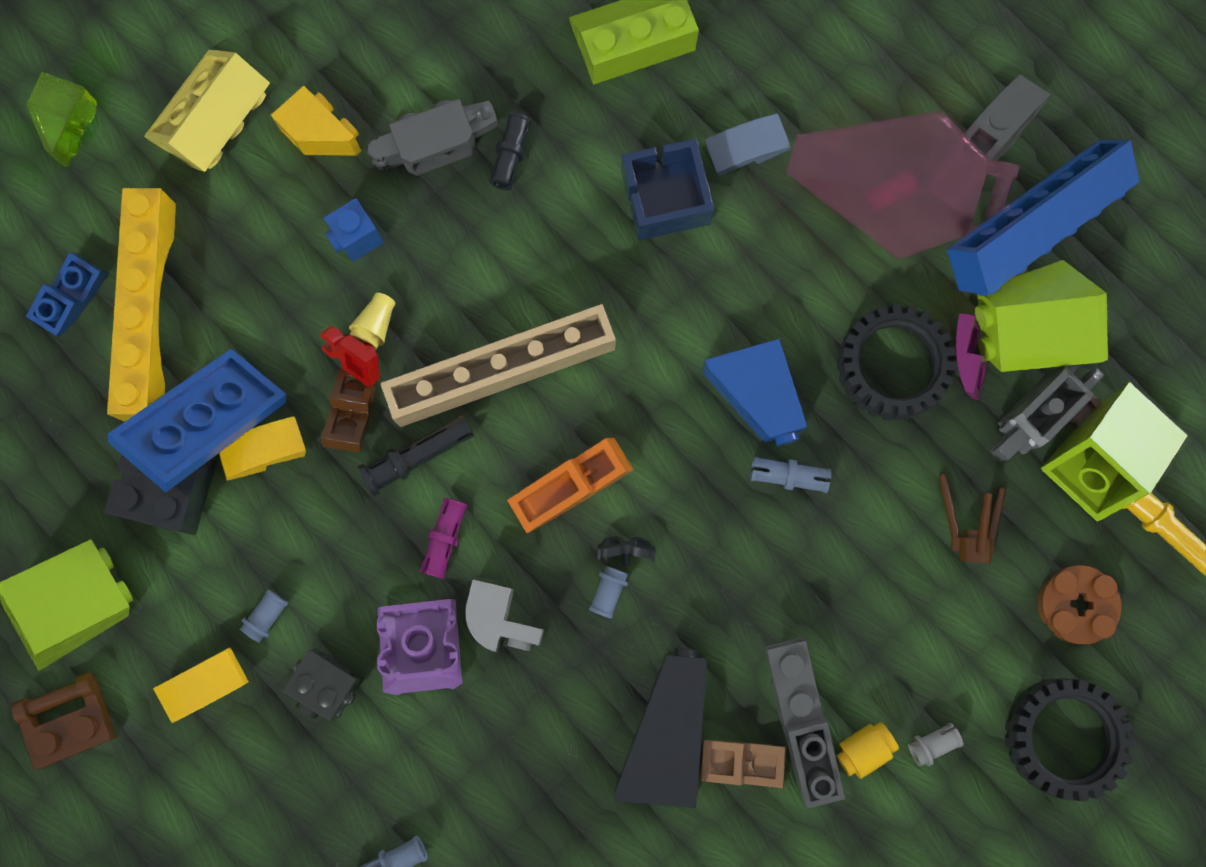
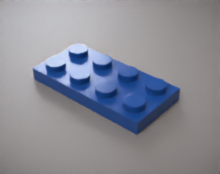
M230 349L107 434L108 443L164 492H167L286 403V393L234 350Z

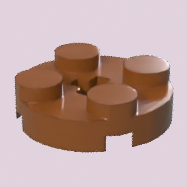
M1077 565L1064 567L1056 571L1057 573L1044 582L1038 594V612L1043 623L1048 625L1050 630L1055 633L1053 635L1058 639L1071 644L1086 645L1109 638L1114 634L1121 616V598L1117 591V583L1112 577L1104 575L1095 568ZM1079 594L1084 596V601L1088 603V609L1083 611L1082 616H1078L1077 609L1071 608L1070 604L1071 600L1078 599Z

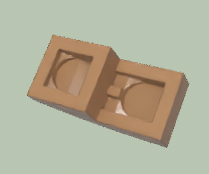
M704 740L701 781L784 788L787 746Z

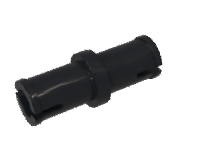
M512 112L509 114L502 141H499L496 145L495 152L497 158L492 175L489 178V183L497 189H512L518 163L525 156L523 146L532 120L522 113Z

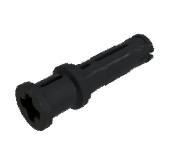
M461 415L399 450L397 448H390L384 457L367 466L361 464L357 467L367 487L375 497L380 494L379 490L398 479L403 481L408 479V476L411 475V470L452 449V447L473 438L474 435L465 418Z

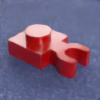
M329 326L320 333V337L328 342L322 346V350L328 356L338 358L345 371L368 387L380 379L379 358L372 346L367 343H361L350 334L345 337L334 326Z

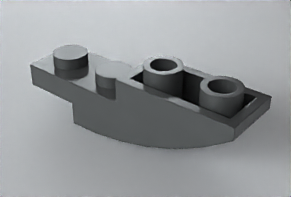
M1019 75L994 99L952 148L947 161L925 187L926 192L954 212H957L1000 156L1003 157L1049 100L1051 94L1022 75Z
M800 637L764 646L772 678L770 683L780 723L805 808L809 809L844 800V791L829 726L823 716L806 640Z

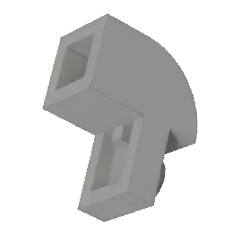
M472 580L466 604V621L472 636L478 643L495 652L500 649L502 637L509 638L507 646L526 651L531 650L532 644L541 645L544 629L507 621L514 593L513 589Z

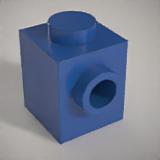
M357 198L324 217V220L331 229L325 233L326 237L337 253L344 249L352 262L384 243Z

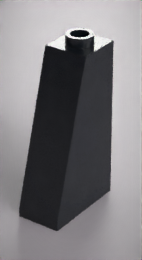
M674 647V655L665 654L617 780L614 792L615 801L696 808L707 659L698 657V649Z

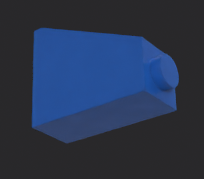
M779 339L705 360L702 369L706 378L764 443L776 441L777 446H782L799 440L798 434L807 428V424Z

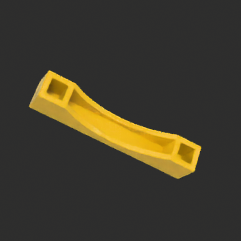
M122 188L107 414L124 422L165 395V381L159 347V300L164 265L174 240L176 203L161 188Z

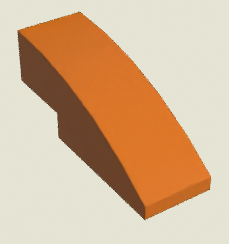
M605 438L575 459H569L507 501L526 533H530L610 486L634 469L615 438Z

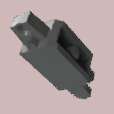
M460 99L452 102L449 100L436 103L430 110L419 114H405L399 117L396 122L389 124L391 133L380 136L377 140L370 141L367 153L373 159L372 163L378 170L393 169L404 164L407 172L417 176L472 156L476 148L474 139L498 127L496 114L490 101L462 106Z
M1082 364L1060 366L1058 369L1049 371L997 423L1003 435L989 451L999 462H1002L1003 460H1009L1018 451L1023 455L1031 449L1041 448L1092 399L1093 394L1090 390L1103 378L1104 374L1095 368L1087 372L1079 380L1073 373Z

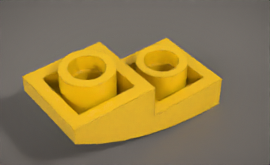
M294 416L250 429L219 453V457L228 481L266 471L268 465L304 457L306 449Z
M229 647L153 688L171 723H174L242 687L249 681Z

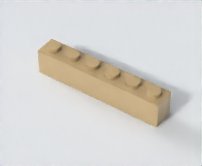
M603 304L380 384L393 420L402 427L614 351L616 339Z

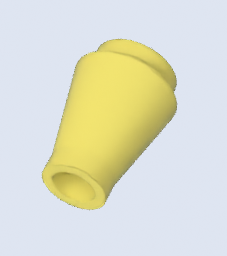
M375 293L369 304L349 326L350 335L361 343L369 344L375 351L378 346L384 345L391 313L396 304L395 301L385 294Z

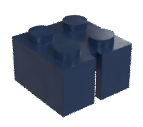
M697 139L664 145L661 156L662 167L656 168L657 152L655 147L622 154L621 173L628 202H631L630 210L638 241L711 225L714 206Z

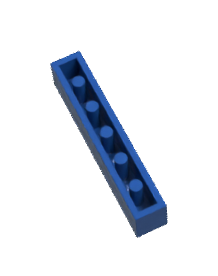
M1131 140L1096 141L947 249V253L959 291L977 293L981 296L1000 290L1001 285L1013 276L1024 272L1029 264L1040 256L1049 253L1052 247L1065 237L1076 233L1077 228L1089 219L1100 215L1101 210L1113 201L1124 197L1125 192L1140 182Z

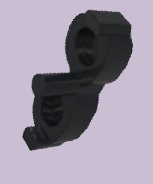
M618 536L608 537L597 547V560H601L602 557L622 555V565L629 566L630 555L647 559L651 558V561L655 562L656 550L645 538L633 537L629 541H625Z

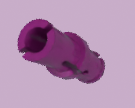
M443 498L434 530H430L428 534L430 542L419 572L444 579L453 547H457L460 540L457 538L468 506L467 504Z

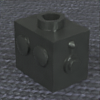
M309 649L304 658L295 664L293 668L294 674L282 692L298 701L296 708L302 713L314 719L320 715L330 722L338 719L342 715L344 708L353 703L356 698V689L364 677L321 650Z

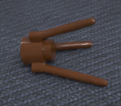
M941 473L939 475L941 491L952 537L951 551H959V561L991 563V555L994 554L995 537L1004 504L1006 488L1001 486L998 489L991 519L992 494L990 492L984 494L979 531L964 530L963 538L960 537L947 475Z

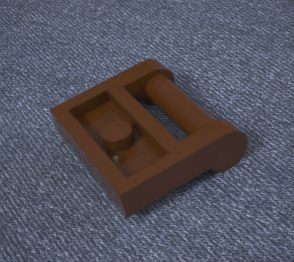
M91 672L77 676L75 682L31 700L23 698L11 705L12 716L20 725L34 771L117 738L98 682ZM80 696L84 698L86 707L42 725L39 724L36 714Z

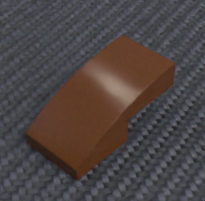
M343 368L339 369L330 395L331 409L321 436L323 447L361 452L371 415L377 381L368 387Z

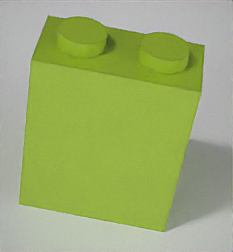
M1064 260L1013 277L1001 285L1000 290L991 295L981 296L977 294L978 306L975 308V316L981 329V339L978 340V348L986 361L989 360L1000 372L1101 363L1108 360L1107 293Z
M1128 382L1104 398L1100 406L1086 417L1040 469L1098 522L1151 494L1187 438V435L1137 388Z
M91 539L0 582L1 605L38 671L129 616L130 606L128 603L133 601L130 591L122 580L117 583L115 582L109 571L114 568L110 556L104 547L97 550Z

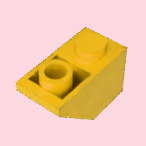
M305 86L300 88L271 114L280 131L304 155L356 156L362 151L356 140L359 133L353 125L344 117L339 121L331 113L334 108L328 100L319 92L314 96Z

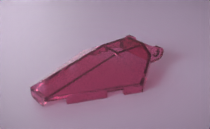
M943 111L797 135L786 173L854 227H857L873 239L876 244L894 258L900 260L962 238L977 228L978 225L971 223L986 174L997 177L983 223L1002 210L1012 179H1017L1020 166L1008 162L990 160Z

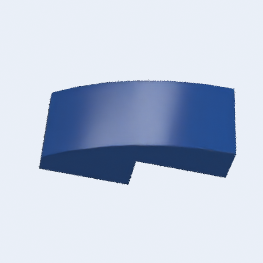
M69 252L53 284L42 285L26 317L52 334L61 336L89 304L108 272L79 254Z

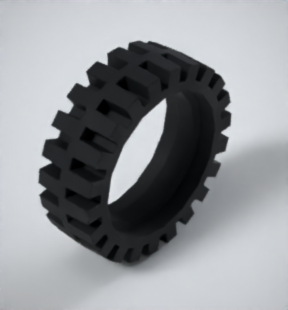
M893 304L888 308L885 305L865 314L851 327L845 336L838 353L837 371H840L841 374L839 381L841 386L845 385L847 397L849 399L853 398L857 402L855 406L860 410L866 409L869 411L868 415L875 418L881 416L883 420H905L926 412L939 402L947 393V389L952 385L954 380L952 374L956 371L957 362H953V358L956 355L955 346L950 347L949 342L952 340L949 332H942L941 328L944 325L939 320L933 322L929 319L932 314L925 310L919 313L916 311L917 307L908 305L906 308H902L901 304ZM896 327L907 329L921 338L930 351L933 363L931 378L921 392L912 397L896 399L884 397L869 386L862 376L859 359L861 347L870 335L881 329Z
M1073 678L1043 680V683L1030 686L1027 693H1021L1017 698L1019 703L1017 706H1012L1009 711L1012 718L1011 721H1006L1005 730L1009 731V737H1005L1006 747L1011 749V753L1008 754L1011 762L1017 765L1018 768L1016 770L1021 777L1028 780L1029 784L1056 798L1070 801H1089V798L1097 799L1104 796L1103 791L1114 790L1118 786L1115 782L1117 779L1124 780L1128 773L1124 766L1125 764L1132 765L1134 756L1128 754L1129 748H1135V739L1129 737V732L1134 731L1132 723L1124 718L1127 715L1126 710L1123 706L1115 703L1117 699L1111 693L1104 692V688L1096 684ZM1059 699H1075L1086 703L1098 714L1104 726L1106 745L1101 761L1091 772L1079 778H1061L1051 774L1039 762L1033 750L1031 732L1036 717L1046 705Z

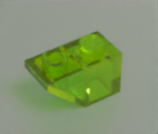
M41 72L26 106L44 150L61 165L68 167L72 157L79 152L81 137L87 124L91 123L95 117L97 101L83 86Z

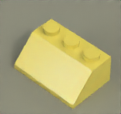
M208 50L144 137L191 168L205 172L207 168L211 169L219 162L223 154L221 149L227 141L235 138L244 127L243 119L249 111L256 109L263 102L266 96L264 91L270 82L236 52Z

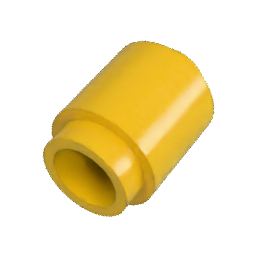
M882 722L874 726L868 724L838 744L841 752L836 755V758L848 776L856 774L862 779L893 759L892 754L899 750V746Z

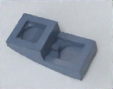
M778 114L738 125L705 139L715 170L720 176L753 161L760 164L792 149Z

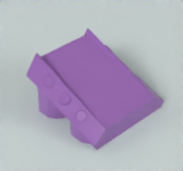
M446 599L378 608L377 632L380 637L381 653L377 658V668L382 676L383 692L398 696L401 693L445 688L455 689L462 684L456 600Z

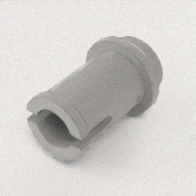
M950 722L922 738L918 735L913 737V742L908 744V748L914 761L919 766L924 764L931 766L934 759L962 747L964 743L957 728L954 729V725Z

